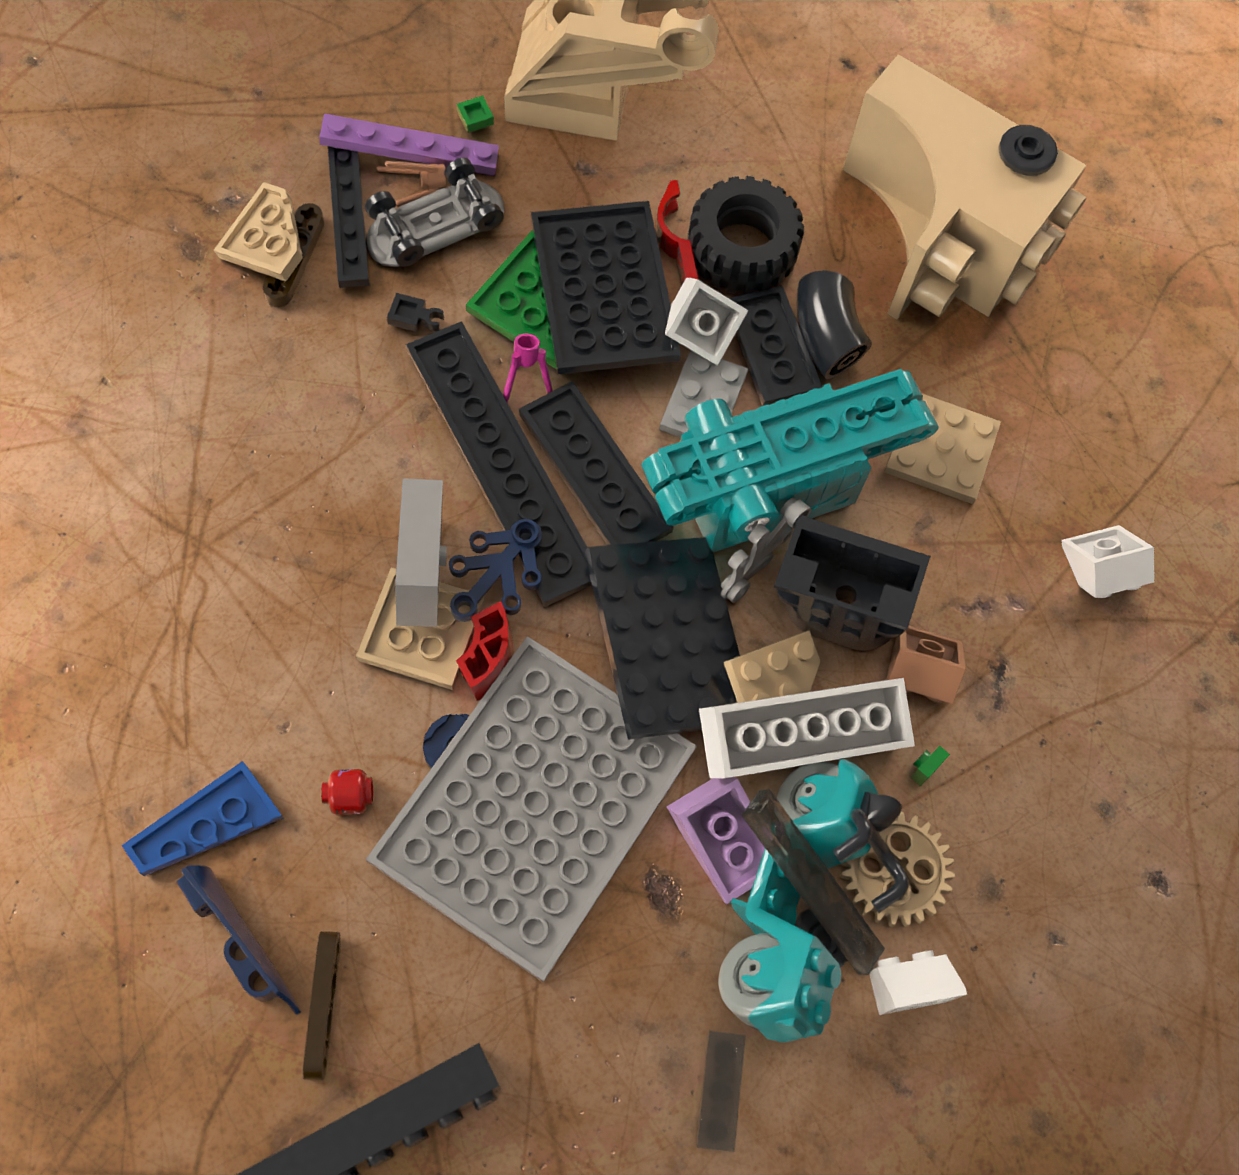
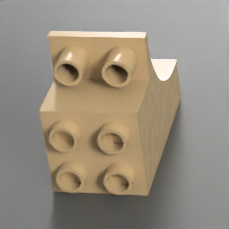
M899 54L865 93L843 167V171L867 185L885 202L895 216L905 239L907 266L887 314L898 320L909 304L914 301L940 317L948 308L953 298L957 297L989 317L1003 297L1016 305L1037 274L1032 270L1035 271L1041 263L1046 265L1060 246L1066 233L1054 227V224L1065 230L1085 202L1087 197L1074 190L1087 165L1057 148L1058 155L1056 161L1047 172L1037 176H1025L1014 172L1000 158L998 147L1003 134L1009 128L1017 126V124Z

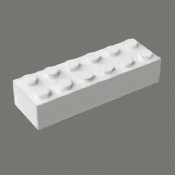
M904 678L699 709L710 778H730L915 746Z

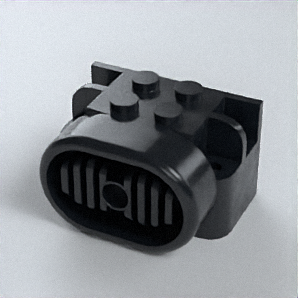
M799 515L774 588L777 589L780 600L786 604V609L792 622L803 632L810 631L811 636L851 649L872 650L885 645L893 637L900 636L905 630L907 631L931 556ZM839 600H846V601H848L850 604L841 602V601H839Z

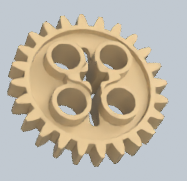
M901 812L893 824L879 832V834L906 871L909 884L917 889L918 894H914L909 885L902 901H896L878 913L871 901L887 891V887L893 886L895 881L872 847L864 856L840 864L848 867V870L841 872L839 875L840 879L850 880V883L844 889V893L855 892L856 894L851 904L856 905L863 902L865 907L862 915L865 916L873 910L876 912V923L884 916H887L889 927H893L898 918L901 919L904 927H908L911 923V916H913L918 924L924 921L923 911L932 917L937 913L933 904L942 907L946 903V900L940 893L949 894L953 889L944 882L955 877L954 873L946 870L947 867L954 863V859L943 857V854L950 847L949 845L938 846L936 842L942 834L939 832L930 836L928 831L931 824L928 822L922 828L918 827V816L916 815L910 822H905L904 812ZM894 837L902 839L906 844V851H896L891 846L890 839ZM864 859H875L880 865V872H869L864 866ZM914 865L924 866L929 872V879H919L914 873Z

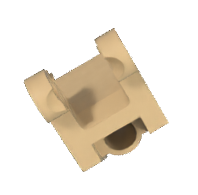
M534 0L526 10L517 55L504 96L505 121L617 141L629 85L665 82L674 79L682 80L684 70L695 71L705 68L712 62L719 37L718 24L713 16L708 14L702 19L693 20L682 17L677 10L689 6H694V9L704 8L708 5L709 0ZM670 10L664 15L660 28L638 24L639 14Z

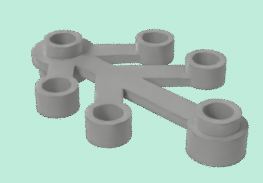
M791 498L782 507L780 513L784 515L783 519L772 533L762 524L757 525L751 531L748 539L754 545L750 557L740 549L728 561V565L734 570L721 584L723 589L721 596L725 600L729 599L732 603H735L745 595L751 586L747 580L771 562L774 554L771 552L791 537L794 532L792 528H795L799 515L804 517L809 515L811 508L801 499Z

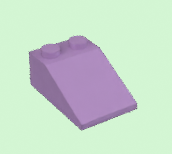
M712 778L667 806L685 841L726 904L731 902L732 898L736 899L753 887L769 836L738 778Z

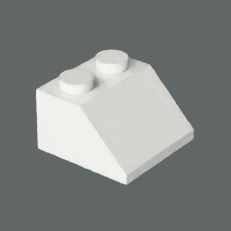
M686 278L671 305L665 335L718 365L748 310L698 279Z
M1119 525L1062 540V548L1078 585L1095 598H1106L1111 596L1112 593L1124 590H1137L1142 585L1154 583V547Z
M933 950L913 954V961L900 963L899 957L879 960V967L869 972L879 1015L946 1003L967 995L966 988L947 955L934 957Z

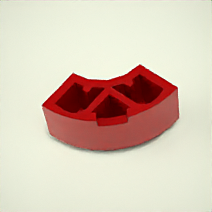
M501 601L471 616L474 626L473 641L466 653L456 660L476 701L483 698L512 658V630Z

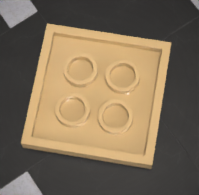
M922 394L923 400L926 401L939 429L923 441L891 451L884 473L974 504L1001 421Z
M391 567L356 654L357 661L453 690L460 671L456 660L466 653L474 633V626L472 620L461 622L455 619L451 613L450 602L456 594L469 591L439 582L437 627L396 626V569ZM483 596V598L477 604V613L482 611V608L485 603V596ZM464 605L458 611L466 614L471 608Z

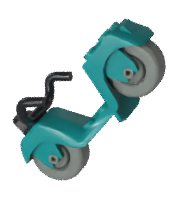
M841 759L839 765L825 761L803 765L784 780L776 797V813L782 825L776 828L768 837L748 902L746 903L732 898L731 901L734 911L755 935L749 936L737 943L725 957L719 972L718 984L720 995L726 1006L741 1021L756 1027L767 1039L782 1043L820 1035L823 1032L824 1025L828 1023L831 1016V1000L834 989L839 986L841 981L839 963L819 939L794 926L800 896L806 890L807 875L862 857L872 847L895 881L890 889L871 901L878 913L901 899L909 888V878L906 871L879 834V832L891 826L898 818L902 805L891 796L879 795L869 775L855 763L845 759Z

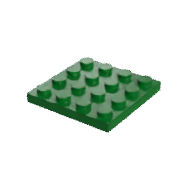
M532 229L466 303V312L513 342L521 334L527 333L536 336L540 341L539 348L546 350V363L556 369Z

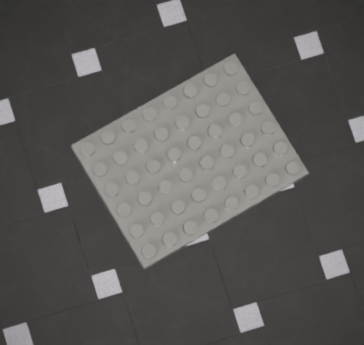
M527 636L366 858V861L528 973L544 982L697 746L678 733L628 740L618 695Z

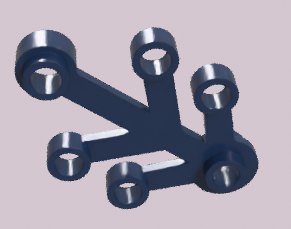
M521 519L515 522L511 529L507 531L491 533L476 531L471 534L469 539L470 548L475 553H484L492 545H509L502 553L471 557L456 555L450 559V573L458 578L466 576L469 571L488 568L469 592H460L451 599V613L455 619L461 622L472 620L471 616L478 612V602L500 576L504 594L501 602L506 614L514 615L521 610V598L516 591L513 560L520 552L522 553L525 569L522 573V584L528 590L538 589L542 582V576L537 569L534 549L541 542L542 531L536 522L530 519ZM529 533L532 537L528 540H522L520 535ZM481 538L485 540V544L477 546L474 544V541ZM461 562L465 567L462 570H456L453 568L454 564ZM534 575L538 579L534 583H529L526 581V577ZM513 599L517 601L518 604L515 607L510 608L507 607L505 603L508 600ZM466 605L471 609L468 613L462 614L458 611L461 606Z

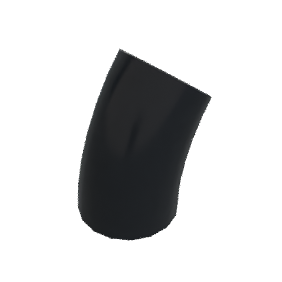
M814 271L805 275L799 281L797 287L796 303L800 330L816 366L825 379H831L856 364L868 352L872 342L863 330L857 316L853 283L846 276L832 271Z

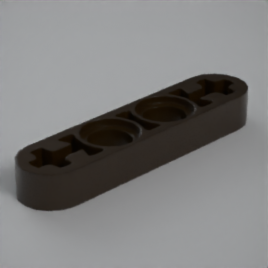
M312 203L303 204L296 210L294 215L299 238L307 240L306 245L301 247L303 258L286 282L282 280V283H280L279 279L267 275L263 283L266 301L274 307L285 306L292 300L322 232L324 218L322 210L318 205ZM305 219H310L307 225L308 230L306 229ZM280 285H282L283 292L278 291ZM272 291H278L276 295L272 293Z
M321 931L318 938L303 1062L304 1080H324L326 1074L340 955V932Z

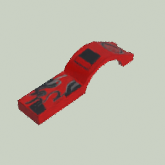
M670 180L658 206L655 232L659 247L669 257L676 259L682 287L686 278L698 279L690 240L673 234L664 222L670 214L678 211L676 199L680 197L678 180Z

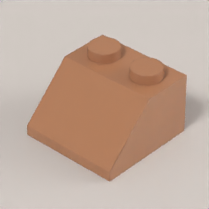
M908 626L907 631L905 630L903 634L895 638L888 666L887 680L904 678L906 693L912 691L924 695L933 702L940 703L945 701L953 704L966 670L963 642Z

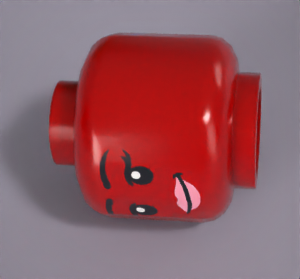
M361 769L334 770L329 776V781L322 783V803H329L330 811L335 815L363 814L368 805H373L372 777H367L365 771Z

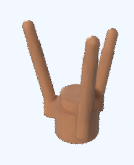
M385 161V166L376 167L378 172L420 174L422 187H428L425 191L397 200L396 206L408 204L439 189L446 188L444 164Z

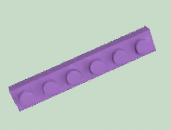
M324 114L319 136L320 145L426 164H444V167H447L452 161L464 157L471 161L476 173L495 176L499 145L329 114Z

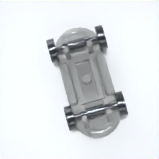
M458 158L452 161L445 169V177L451 184L447 188L440 189L395 209L396 201L391 193L387 191L375 193L366 201L365 209L372 219H376L370 226L366 236L368 252L376 262L383 266H410L427 254L480 231L487 232L496 228L504 218V201L496 189L486 183L477 181L474 176L475 168L468 158Z

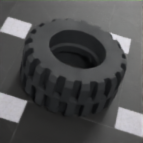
M739 176L731 177L728 179V182L721 180L713 184L712 189H706L693 206L688 240L691 242L696 269L699 268L698 274L704 280L709 278L711 285L718 289L722 286L727 288V292L734 294L736 291H743V295L753 293L755 290L770 289L771 284L773 287L778 286L784 281V277H788L793 271L804 235L803 216L799 208L796 209L797 203L791 196L787 197L785 195L786 191L780 186H772L771 181L766 179L758 181L753 176H746V179H739ZM731 225H749L763 232L769 239V242L757 247H744L732 243L720 231Z

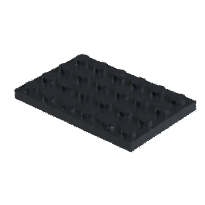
M649 201L531 212V223L557 375L680 361L679 343L665 335L671 304Z
M706 537L588 547L585 551L586 561L628 740L702 730L699 709L738 703L723 662L740 656L727 603L721 596L723 589L721 588L713 550L711 551Z

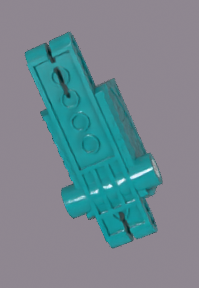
M898 369L833 391L830 383L823 385L822 388H816L786 400L782 399L774 404H767L756 410L743 412L735 417L732 416L725 400L712 399L692 408L686 414L684 421L688 431L681 435L680 442L658 449V452L647 457L641 466L653 493L656 494V501L667 525H677L695 519L703 537H706L709 547L714 553L748 541L749 534L759 524L764 525L772 532L783 519L784 515L780 513L782 507L791 498L801 499L811 508L807 516L808 518H814L855 504L872 469L868 459L923 441L936 433L939 426L926 401L923 400V395L911 372Z

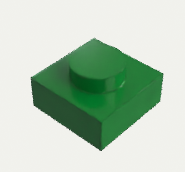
M483 95L456 104L457 113L467 133L494 125V116Z
M941 746L932 754L926 749L913 763L917 770L910 778L921 786L950 754Z

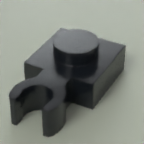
M396 293L387 315V323L417 332L419 325H424L427 329L437 332L440 330V323L431 320L433 318L444 320V311L439 308L426 309V300Z

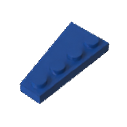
M242 761L121 846L139 873L146 876L279 821L284 817L247 765Z

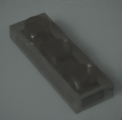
M708 1031L696 1148L735 1153L745 1035Z

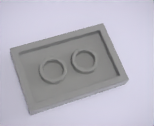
M690 350L660 423L659 430L681 437V435L688 431L684 421L686 414L698 404L712 399L725 400L732 414L747 376L748 368L722 359L718 365H715Z

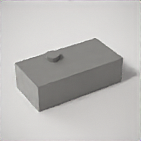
M403 479L395 582L396 626L437 627L440 566H446L447 546H441L443 480Z

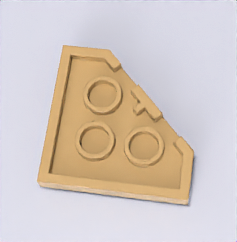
M263 182L213 250L216 255L223 260L286 282L303 258L292 200L286 189Z
M806 631L723 663L737 702L740 703L810 692L820 659L810 631Z

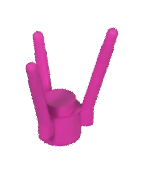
M521 334L515 338L514 353L512 354L511 367L503 394L507 403L510 398L517 368L520 366L531 367L536 361H539L547 394L553 391L545 360L546 350L539 348L540 341L532 334Z

